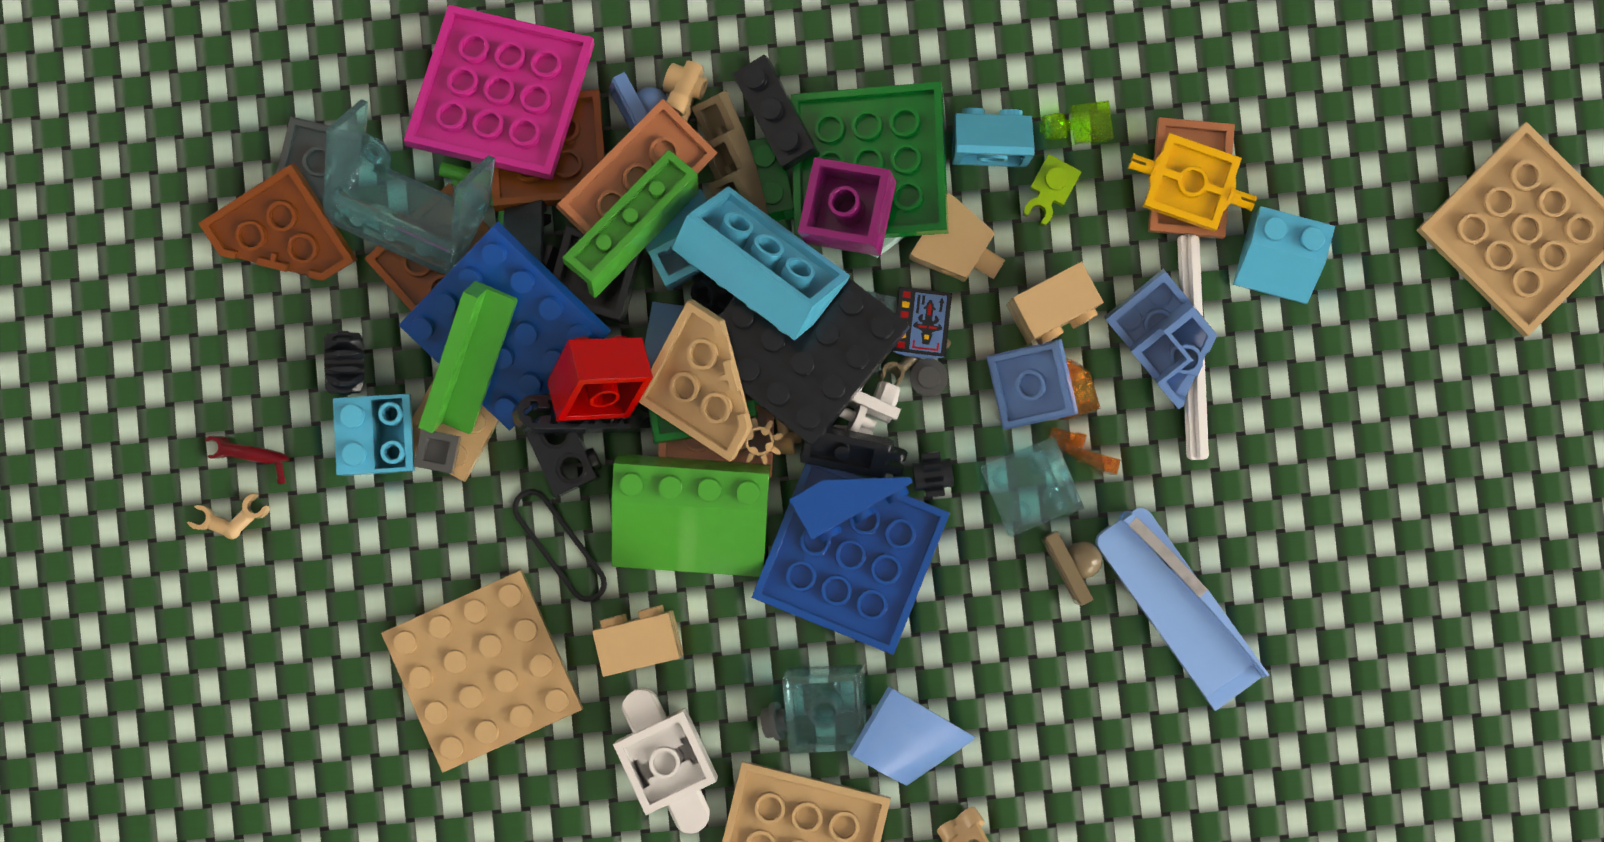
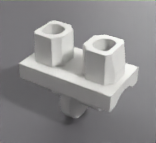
M881 381L878 382L873 396L861 392V388L847 405L854 408V411L845 408L839 415V417L849 421L847 430L858 432L862 426L873 431L877 421L867 417L866 414L885 423H890L892 419L897 420L901 411L900 408L896 407L900 388Z

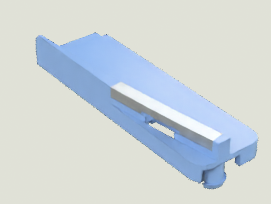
M1138 507L1132 511L1123 512L1116 523L1112 526L1109 525L1096 536L1095 545L1101 551L1104 559L1214 711L1225 705L1260 678L1269 676L1212 594L1196 577L1147 509Z

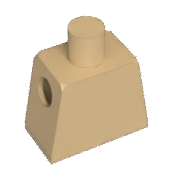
M948 193L949 233L922 235L912 250L909 259L964 282L973 268L994 279L1005 262V259L986 248L995 232L957 198Z

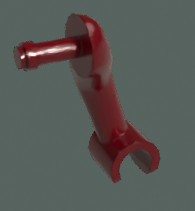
M209 436L205 439V442H217L218 451L213 455H208V458L220 459L228 456L251 462L275 464L278 485L286 483L283 462L290 461L289 456L265 448L231 444L229 439L224 436Z

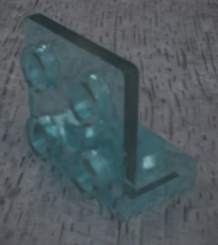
M1055 437L1046 439L981 467L985 482L1009 536L1017 535L1062 515L1071 514L1084 508Z

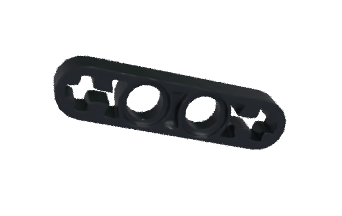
M550 395L526 396L515 405L512 414L515 425L527 433H640L651 428L650 415L643 422L641 416L631 415L625 419L614 418L613 422L609 424L603 423L599 419L577 420L573 424L557 421ZM638 402L634 411L641 406V410L648 412L649 415V409ZM532 405L534 412H546L550 409V415H542L532 423L530 416H524V411Z

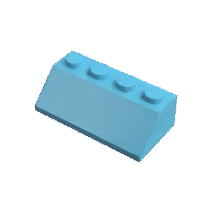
M729 186L687 214L672 247V250L682 256L689 264L701 270L713 279L717 285L725 288L744 302L748 308L756 311L776 326L779 331L787 334L793 340H796L814 325L850 277L848 273Z

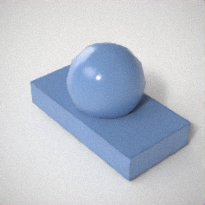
M625 72L612 78L608 90L630 131L662 99L667 101V96L660 89L654 87L642 88L636 93Z

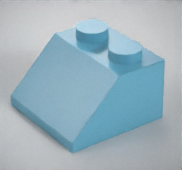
M964 108L962 113H955L953 119L952 165L1028 166L1034 156L1035 148L1032 116H1023V111L1018 109L1000 110V115L985 114V109Z
M1260 206L1251 213L1233 285L1307 304L1325 266L1335 226Z

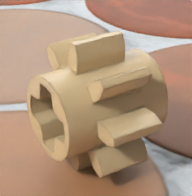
M752 418L753 428L740 450L747 448L750 452L746 462L750 463L755 456L761 457L763 464L767 465L768 459L766 455L770 452L776 455L781 454L780 450L774 447V441L782 439L783 434L772 435L770 432L773 426L772 420L767 422L765 427H761L758 425V421ZM757 431H761L764 437L770 436L771 442L765 444L766 451L759 452L756 447L749 446V441L754 440V433Z

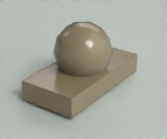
M1053 531L1043 536L1042 542L1074 603L1083 606L1094 600L1083 579L1093 577L1102 566L1103 558L1098 547L1088 541H1079L1071 545L1067 550L1058 531Z

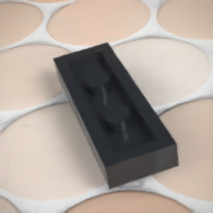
M765 54L733 73L780 166L785 171L818 152L774 67Z

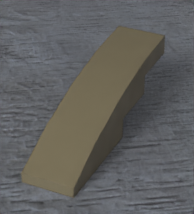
M727 90L691 107L708 143L718 152L708 162L716 179L708 184L713 196L729 186L768 215L756 164L742 124Z

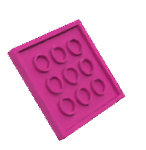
M448 5L403 140L407 147L553 180L595 45L593 37Z

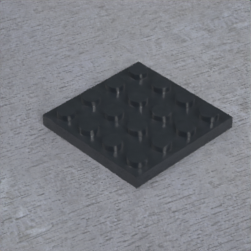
M850 278L814 325L796 340L779 331L776 326L756 311L748 308L737 297L720 315L726 323L744 394L812 447L822 438L910 328L909 323Z

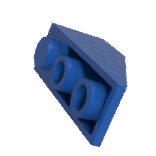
M911 477L822 480L790 498L789 501L810 538L813 540L819 536L823 543L842 532L839 524L852 517L855 523H858L874 514L876 511L872 505L884 498L891 504L909 494L906 486L913 481Z

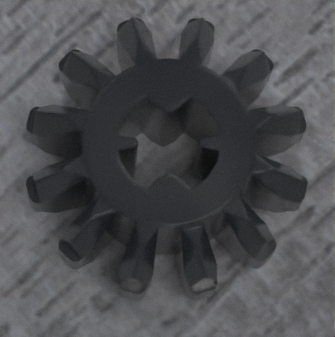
M337 331V333H328L324 338L325 389L328 393L351 395L352 393H360L364 388V344L360 333Z

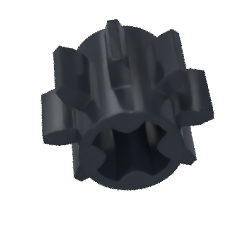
M703 272L692 277L694 284L691 288V298L705 308H709L716 315L722 313L734 295L717 285L713 279Z
M940 451L922 453V462L912 463L915 491L925 490L926 498L945 496L944 488L954 487L951 459H941Z

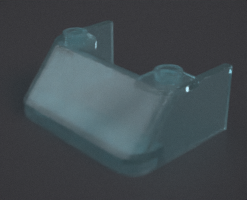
M361 99L327 128L323 195L324 213L331 223L343 230L433 271L448 274L465 256L489 209L495 158L488 155L454 188L453 196L445 194L390 169L391 155L389 149L380 139L366 133L368 102Z

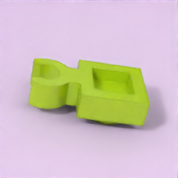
M1048 154L1029 188L1039 195L1025 205L1023 216L1027 217L1032 208L1040 207L1044 211V218L1041 220L1040 225L1043 227L1047 225L1053 215L1052 203L1054 202L1063 207L1082 172Z

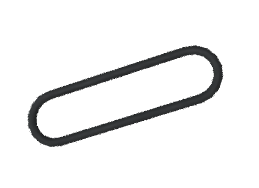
M526 489L520 492L513 502V514L516 520L578 600L593 602L599 599L604 594L607 586L606 577L601 568L547 496L535 489ZM536 495L542 499L599 575L601 587L595 595L586 597L577 592L523 520L518 511L519 502L523 497Z

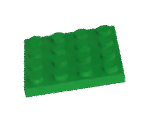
M941 81L791 94V101L818 150L817 153L793 166L794 235L803 240L798 233L814 157L889 169L897 183L885 238L949 233L943 86Z

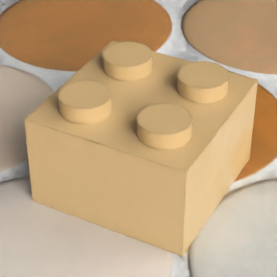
M1081 261L1018 294L1006 306L1028 345L1034 341H1037L1038 344L1050 342L1064 333L1061 327L1068 323L1074 329L1090 321L1098 315L1095 309L1104 302Z
M663 605L638 611L639 618L627 621L626 614H621L601 620V627L593 630L592 633L603 677L679 659L684 653L674 611L664 612Z

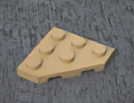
M692 299L686 302L651 368L653 378L639 403L730 462L736 458L753 426L725 320Z

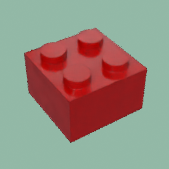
M614 336L606 339L578 337L568 340L547 380L556 420L629 418L653 378L643 338Z

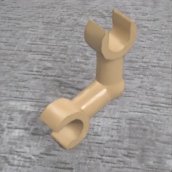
M254 493L245 497L242 503V510L231 521L215 516L212 509L207 506L196 505L194 507L202 510L206 515V519L200 525L194 522L187 523L193 529H209L224 535L228 539H236L241 531L255 518L265 517L270 511V506H264L258 513L252 512L251 503L258 497V494Z

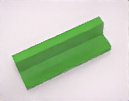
M668 150L562 257L564 264L587 282L589 294L596 298L698 194V173Z
M476 280L463 291L418 428L433 433L443 423L467 434L474 430L518 300L516 297Z

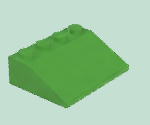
M618 454L613 466L612 567L760 577L765 560L771 464Z

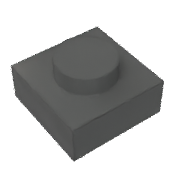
M421 429L414 467L454 474L461 436L436 431L430 433Z

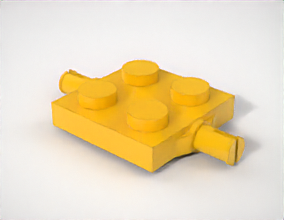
M1172 133L1167 135L1161 154L1155 161L1133 153L1130 159L1131 162L1128 165V169L1149 175V189L1142 207L1213 232L1218 229L1222 214L1230 204L1252 211L1255 205L1254 202L1257 199V196L1236 190V174L1242 160L1241 157Z

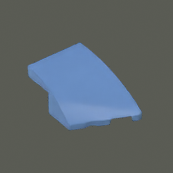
M1163 268L1106 314L1104 318L1155 379L1163 392L1180 409L1186 402V395L1195 377H1198L1203 366V360L1206 354L1210 352L1217 334Z
M888 686L849 754L907 786L972 742L975 737Z

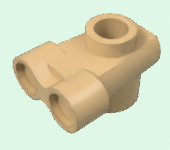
M686 61L685 66L672 63L664 78L663 91L669 93L666 102L686 122H688L691 115V107L695 98L701 100L707 89L708 79L704 77L703 66L694 61Z
M976 807L964 810L957 818L942 824L937 829V833L943 842H989L982 829L985 821Z

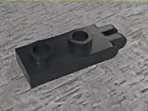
M830 426L814 447L805 441L803 442L800 462L874 478H885L886 473L902 474L904 465L901 462L906 461L908 452L905 449L894 447L895 442L889 438Z

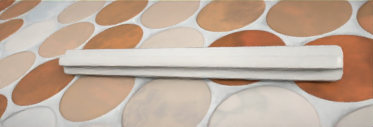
M1185 234L1177 238L1179 288L1203 316L1200 240L1196 235ZM1205 358L1198 377H1195L1186 395V402L1184 404L1186 456L1190 460H1204L1209 456Z

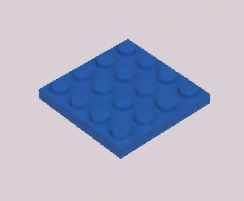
M498 221L398 326L437 363H440L462 293L475 280L516 297L518 300L482 404L510 431L515 426L512 414L518 402L529 395H547L549 393L547 380L568 340L578 337L604 339L611 330ZM532 405L524 411V416L532 410Z
M805 463L792 497L822 480L865 478L850 472ZM907 495L891 504L884 498L872 505L876 511L874 514L858 523H855L852 517L839 524L842 532L822 543L819 536L813 540L810 538L790 502L751 598L894 655L950 513Z

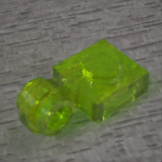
M1109 101L1071 105L1070 121L1065 120L1064 113H1055L1043 116V123L1039 125L1040 133L1044 134L1045 140L1066 138L1067 131L1073 130L1074 145L1110 141L1114 138Z

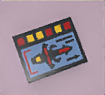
M899 287L896 314L909 323L910 328L892 351L904 356L938 359L945 357L952 293Z

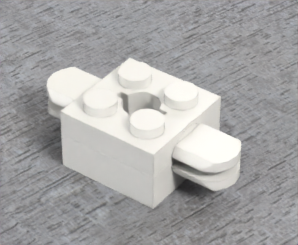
M646 688L635 689L626 696L622 704V711L632 733L616 740L613 744L645 815L667 806L676 827L681 832L688 834L697 833L706 826L710 818V809L701 789L715 783L718 775L687 709L683 708L666 716L657 695L652 690Z

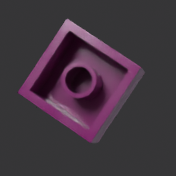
M814 157L798 233L805 243L881 256L897 183L889 169Z

